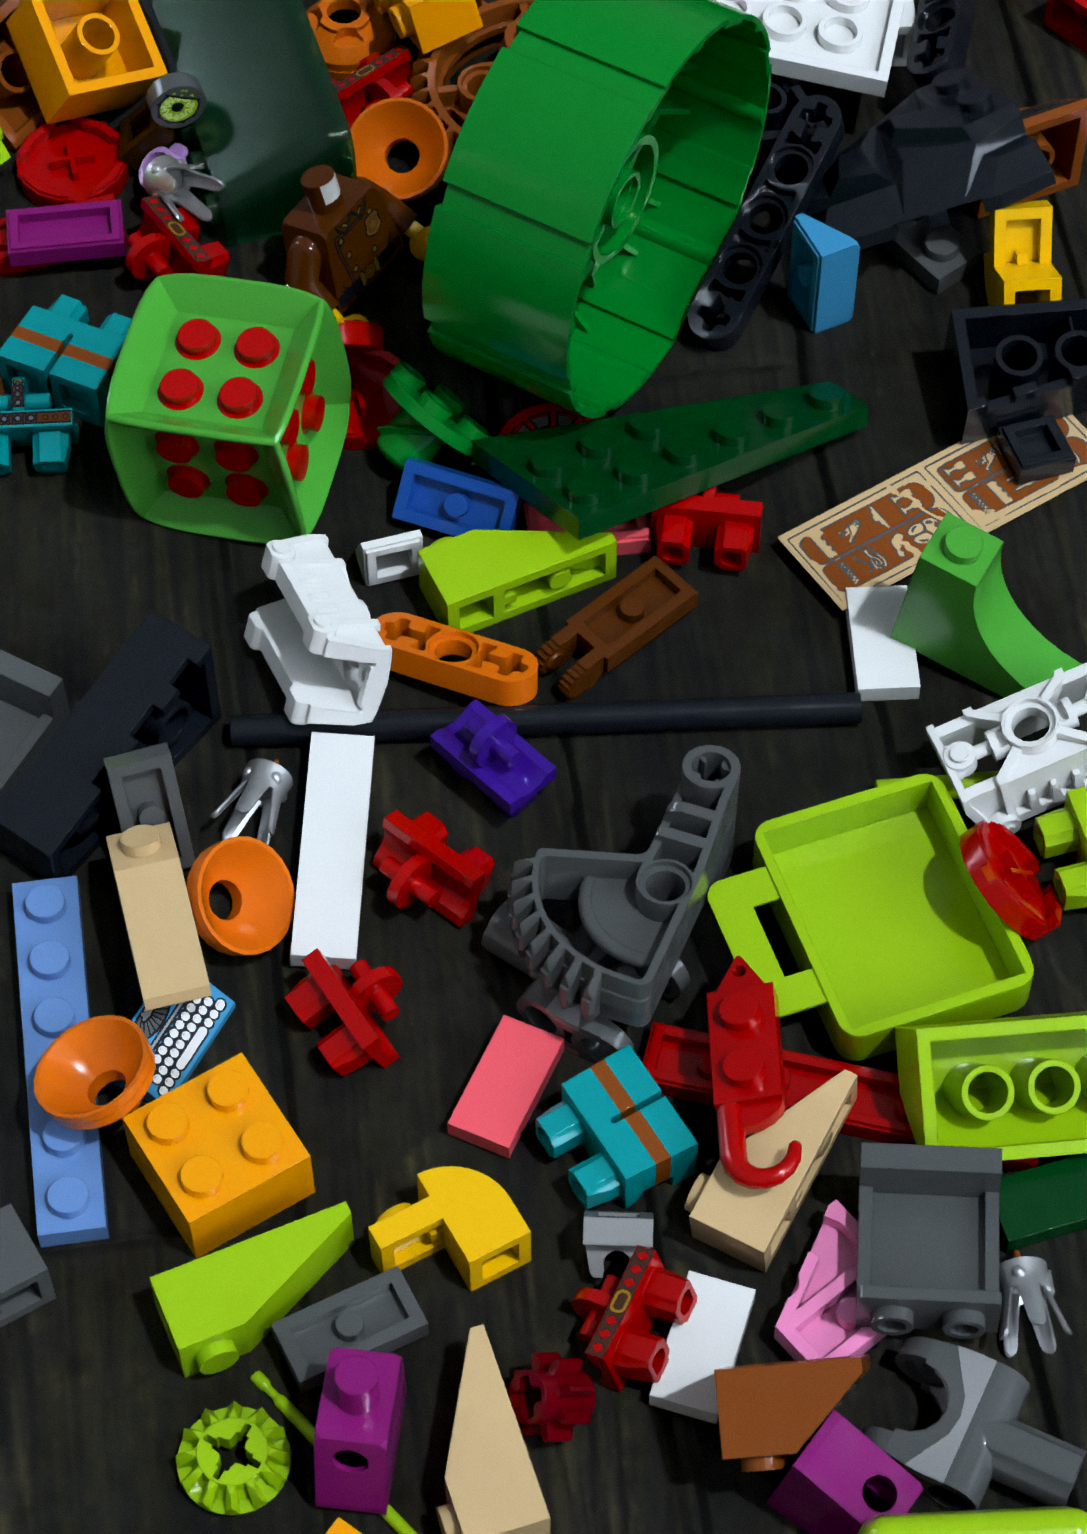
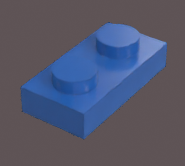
M411 457L405 461L392 518L452 536H457L473 529L516 530L524 499L502 483Z

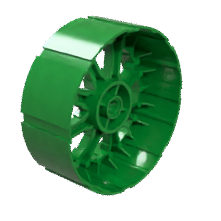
M534 0L516 24L517 36L509 48L502 46L474 98L454 145L442 180L448 183L443 202L434 208L424 259L422 306L424 318L432 323L427 333L438 351L581 416L592 419L603 417L607 411L611 409L616 410L623 405L656 370L677 340V335L688 319L690 306L740 211L748 180L753 172L759 151L769 103L772 64L769 63L771 47L765 26L754 15L717 0Z

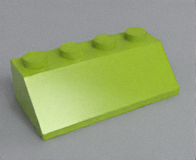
M1087 1011L895 1027L900 1097L916 1145L1002 1148V1161L1087 1153Z

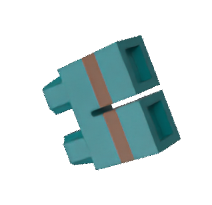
M63 294L59 296L48 310L33 305L0 349V375L4 392L12 394L13 377H26L29 394L51 393L52 406L55 403L56 409L72 408L75 418L103 428L105 425L106 400L110 381L132 319L113 313L106 317L100 328L88 325L89 315L87 307L80 300Z
M629 1044L562 1083L561 1102L552 1106L535 1119L536 1136L548 1155L553 1159L579 1145H582L590 1157L568 1169V1181L571 1188L586 1210L611 1201L616 1197L624 1209H627L639 1200L643 1191L667 1179L673 1186L696 1174L698 1142L666 1096L661 1098L662 1090Z

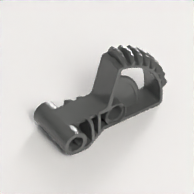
M704 745L698 746L687 753L683 758L681 783L672 802L667 806L661 825L658 826L650 848L646 852L628 854L540 848L535 857L514 861V868L510 872L507 908L509 909V928L512 930V937H515L518 957L525 958V965L528 968L529 976L540 977L544 994L559 992V999L561 1000L563 1010L581 1004V1013H583L585 1022L598 1015L633 1027H643L650 1022L700 911L708 901L709 888L713 883L724 878L732 859L741 773L739 759L732 751L722 746ZM541 900L578 901L580 919L590 938L598 947L613 958L627 965L647 971L644 978L636 979L609 970L576 951L556 931L543 908Z

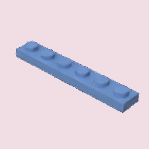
M76 875L12 883L37 1237L41 1248L109 1239L100 1128L75 1130L58 1124L40 1106L34 1093L35 1071L46 1049L64 1031L81 1021L91 1018L78 878ZM96 1097V1100H95V1105H98V1098H97V1097Z

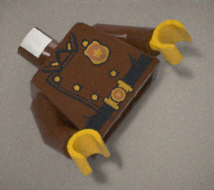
M328 165L311 167L301 176L300 182L305 197L283 219L281 226L287 255L285 283L289 287L307 291L324 299L332 309L338 325L339 323H344V320L368 321L360 314H353L347 317H343L342 314L404 248L403 234L410 238L409 246L413 256L420 261H424L430 226L423 227L415 220L418 215L392 193L365 177L349 178L335 174L333 168Z

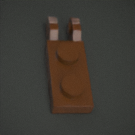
M653 556L566 620L565 627L550 637L549 641H545L536 651L535 657L538 660V671L544 675L550 674L557 667H561L568 662L577 647L580 648L586 655L566 670L558 685L559 690L567 698H576L583 691H587L595 685L603 671L606 673L610 672L698 606L699 593L660 558Z

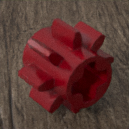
M559 1352L532 1353L531 1357L532 1370L514 1371V1377L508 1389V1396L516 1420L522 1424L521 1433L524 1436L541 1435L544 1442L572 1441V1425L590 1424V1416L596 1402V1391L591 1378L584 1371H581L583 1361L580 1358H562Z

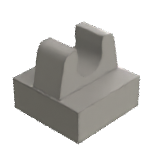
M584 1211L583 1245L586 1247L589 1271L593 1277L603 1278L604 1259L609 1253L621 1251L631 1259L637 1245L646 1248L653 1247V1213Z

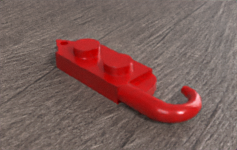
M736 956L718 989L715 992L706 993L713 1100L717 1112L719 1154L724 1172L737 1185L751 1190L769 1189L782 1184L795 1173L801 1162L802 1145L797 1140L791 1141L786 1156L773 1167L758 1168L751 1165L748 1161L746 1135L760 1132L775 1124L783 1116L784 1110L787 1109L779 1004L773 982L764 983L741 956Z

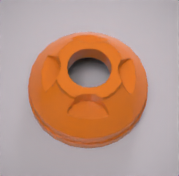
M319 0L303 13L298 22L296 47L300 59L313 72L327 78L342 80L356 71L361 59L373 52L383 55L396 47V31L389 13L381 15L372 0ZM340 10H353L360 15L358 19L350 23H337L329 18L332 13Z
M388 98L370 105L354 121L347 136L346 157L352 176L354 178L358 176L365 177L392 193L402 202L414 201L433 190L443 178L449 162V139L442 121L425 104L411 98ZM400 142L413 143L418 147L420 154L417 165L406 173L393 171L390 169L387 161L392 147Z
M235 836L209 846L200 853L192 864L187 877L186 888L197 933L209 946L218 952L231 956H253L269 951L281 942L288 932L293 919L295 894L290 872L282 858L273 848L263 841L249 836ZM216 882L224 885L232 898V910L225 920L217 917L209 904V893Z
M104 1015L81 1021L58 1036L43 1053L34 1075L36 1099L51 1118L69 1129L89 1130L113 1124L135 1111L146 1095L153 1080L156 1067L154 1051L142 1029L134 1021L123 1016ZM117 1080L126 1081L123 1092L114 1100L105 1105H95L96 1097L105 1085Z

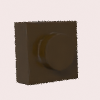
M146 101L120 122L119 159L134 170L140 168L143 159L151 150L157 147L169 148L175 137L174 128H165L155 123Z

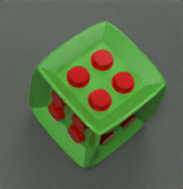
M174 273L157 276L150 283L138 303L118 356L109 385L105 411V439L110 459L124 496L137 515L149 522L177 531L267 544L272 540H282L311 534L320 518L330 491L346 438L350 413V369L341 331L332 309L324 299L307 291L268 282L218 275Z

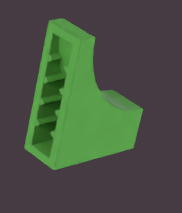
M947 512L919 556L890 638L915 648L916 652L1004 698L1052 678L1053 671L1062 667L1065 672L1082 665V663L1058 649L1037 631L1015 604L1002 574L1001 550L1004 541Z

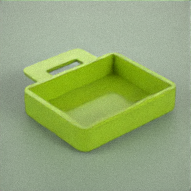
M917 774L767 820L758 827L754 836L752 857L754 870L716 881L708 890V902L733 959L736 956H741L764 983L773 982L778 996L780 1018L816 1007L836 1052L847 1060L863 1061L896 1050L895 1027L994 1019L1018 1011L1026 1004L1034 975L1031 957L1019 933L1002 920L974 884L964 864L959 846L961 835L967 831V828L949 791H947L944 783L936 776ZM770 904L798 966L799 973L784 976L754 910L755 907Z

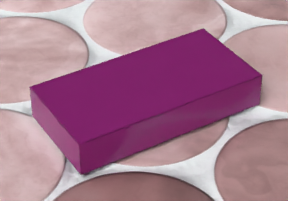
M121 199L6 210L7 245L11 267L126 256Z

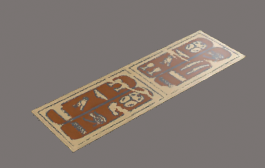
M1072 414L1055 419L1076 456L1073 472L1018 485L995 443L996 436L961 445V442H958L777 538L838 607L844 611L848 608L846 588L890 586L911 575L915 570L919 556L947 512L989 533L1086 481L1087 429Z

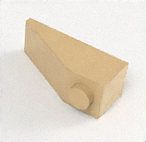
M170 822L154 826L147 824L136 825L122 833L106 836L119 901L145 1010L148 1011L212 996Z
M844 1069L786 1110L775 1124L752 1134L746 1139L748 1161L751 1165L758 1168L775 1166L786 1156L791 1141L797 1140L801 1143V1162L795 1173L782 1184L769 1189L756 1190L739 1186L726 1175L720 1159L711 1176L702 1172L694 1182L685 1203V1210L691 1212L689 1219L692 1237L766 1273L857 1099V1074Z
M484 1324L472 1327L469 1331L444 1477L446 1504L436 1507L442 1534H550V1515Z

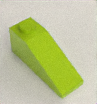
M473 529L455 537L440 538L430 546L417 550L419 587L439 623L472 633L616 578L617 540L612 532H599L578 540L567 531Z
M346 1201L149 1277L156 1308L185 1378L199 1372L207 1375L219 1373L234 1365L240 1356L251 1352L272 1330L271 1323L282 1319L355 1243L352 1215Z

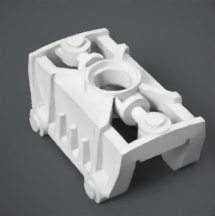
M305 534L269 541L265 547L261 567L267 578L276 581L285 599L257 607L256 611L251 612L248 617L244 638L250 648L262 652L287 699L284 712L289 721L296 725L329 724L350 726L373 722L388 684L392 661L391 645H385L378 634V631L381 629L379 620L371 619L367 605L363 600L357 598L349 582L346 563L342 558H334L328 548L329 539L325 534Z
M1087 662L1065 672L1062 667L1053 671L1052 678L977 710H973L970 706L962 710L963 716L935 728L933 724L926 727L927 736L959 798L965 814L976 824L983 820L987 824L992 821L1004 825L1015 834L1021 828L1022 821L1064 804L1067 790L1083 786L1087 789V732L1074 729L1080 726L1078 717L1087 713ZM1049 726L1048 732L1039 740L1030 742L1020 739ZM988 755H992L996 762L1006 758L998 775L964 789L961 780L974 773L978 765L977 760Z

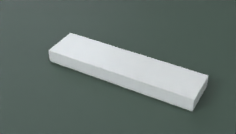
M311 732L290 966L306 967L301 960L316 948L323 953L330 965H337L340 969L349 970L357 961L375 736Z

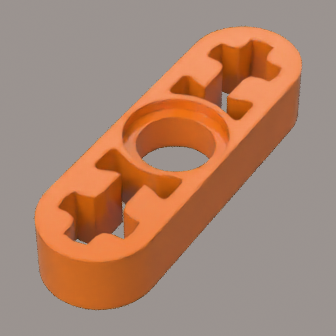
M392 612L376 618L381 624L378 634L384 644L391 645L392 648L390 671L501 706L512 707L526 704L538 692V660L531 652L409 613ZM445 656H461L467 658V660L447 662L440 660V658Z

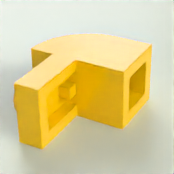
M1048 200L1015 202L1004 208L990 211L989 253H984L985 288L989 306L1062 301V276L1051 263L1053 206Z
M442 1166L418 1173L419 1202L413 1205L410 1203L397 1204L382 1213L376 1220V1223L368 1227L371 1257L380 1273L399 1266L400 1270L445 1248L469 1290L472 1292L531 1262V1231L515 1204L496 1181L470 1168Z

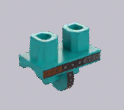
M13 377L12 394L0 395V475L12 472L11 447L33 446V466L35 471L42 473L66 472L69 465L71 444H79L78 424H75L72 408L52 409L51 393L29 394L27 378Z

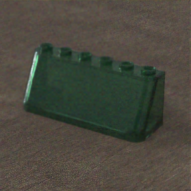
M150 0L178 72H185L195 76L199 80L206 97V108L203 114L193 123L177 128L182 145L192 144L194 152L188 153L190 164L204 166V169H194V171L215 177L225 185L221 191L208 190L202 196L204 205L211 210L213 215L212 219L208 221L210 227L220 225L227 247L282 235L281 226L283 219L305 197L300 181L303 173L309 168L318 165H328L333 168L335 174L349 178L357 177L355 151L349 124L302 0Z

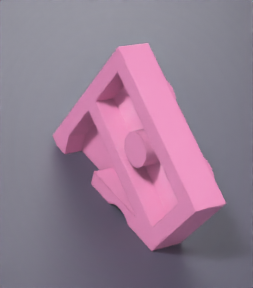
M837 1199L827 1207L820 1231L811 1251H808L792 1295L788 1297L775 1326L774 1338L795 1361L863 1355L887 1336L875 1332L871 1327L855 1326L858 1221Z

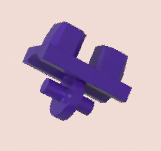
M477 699L467 705L454 722L430 735V746L446 759L450 766L464 779H469L490 797L494 804L510 818L516 817L532 804L537 798V793L556 778V766L516 733V723L506 715L496 716Z

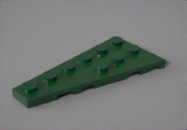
M827 381L471 440L472 462L576 539L581 540L866 427L868 423V405L845 391L841 386Z

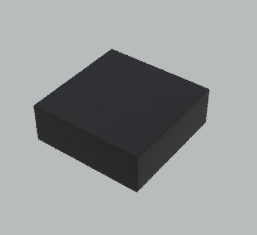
M1053 415L997 428L995 443L1018 485L1073 472L1076 456Z

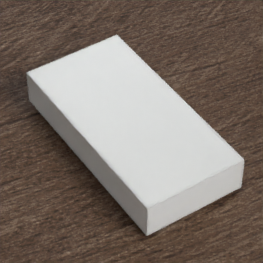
M907 585L846 588L848 608L845 611L855 692H860L861 701L919 699L921 686L916 649L890 638L908 589Z
M689 1271L686 1279L690 1280L697 1294V1303L688 1322L682 1325L675 1323L671 1325L666 1341L670 1349L669 1361L659 1382L652 1385L649 1405L717 1424L719 1418L714 1370L735 1366L755 1301L756 1289Z

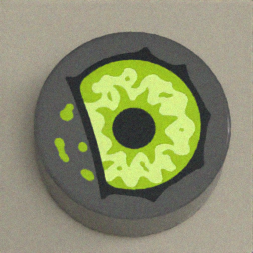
M174 72L166 74L154 81L146 93V102L153 120L165 128L187 126L196 121L206 108V97L201 84L195 76L189 73Z

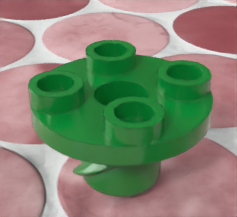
M399 360L383 379V385L402 408L387 426H378L376 428L380 433L376 444L382 456L401 472H403L406 459L411 457L435 463V456L446 443L459 452L472 457L471 440L489 438L492 435L470 416L464 414L462 417L460 415L466 405L453 392L441 384H438L431 391L425 386L427 383L426 379L406 362Z

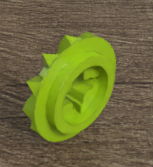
M233 1401L226 1408L215 1411L205 1408L197 1422L190 1428H184L178 1454L175 1455L180 1483L187 1495L202 1508L222 1515L246 1514L269 1503L283 1488L291 1467V1450L283 1426H279L263 1407L255 1410L242 1407L236 1401ZM246 1436V1458L253 1463V1466L250 1464L244 1466L234 1463L228 1471L224 1470L220 1476L221 1458L220 1454L213 1449V1446L232 1449L238 1441L242 1442Z

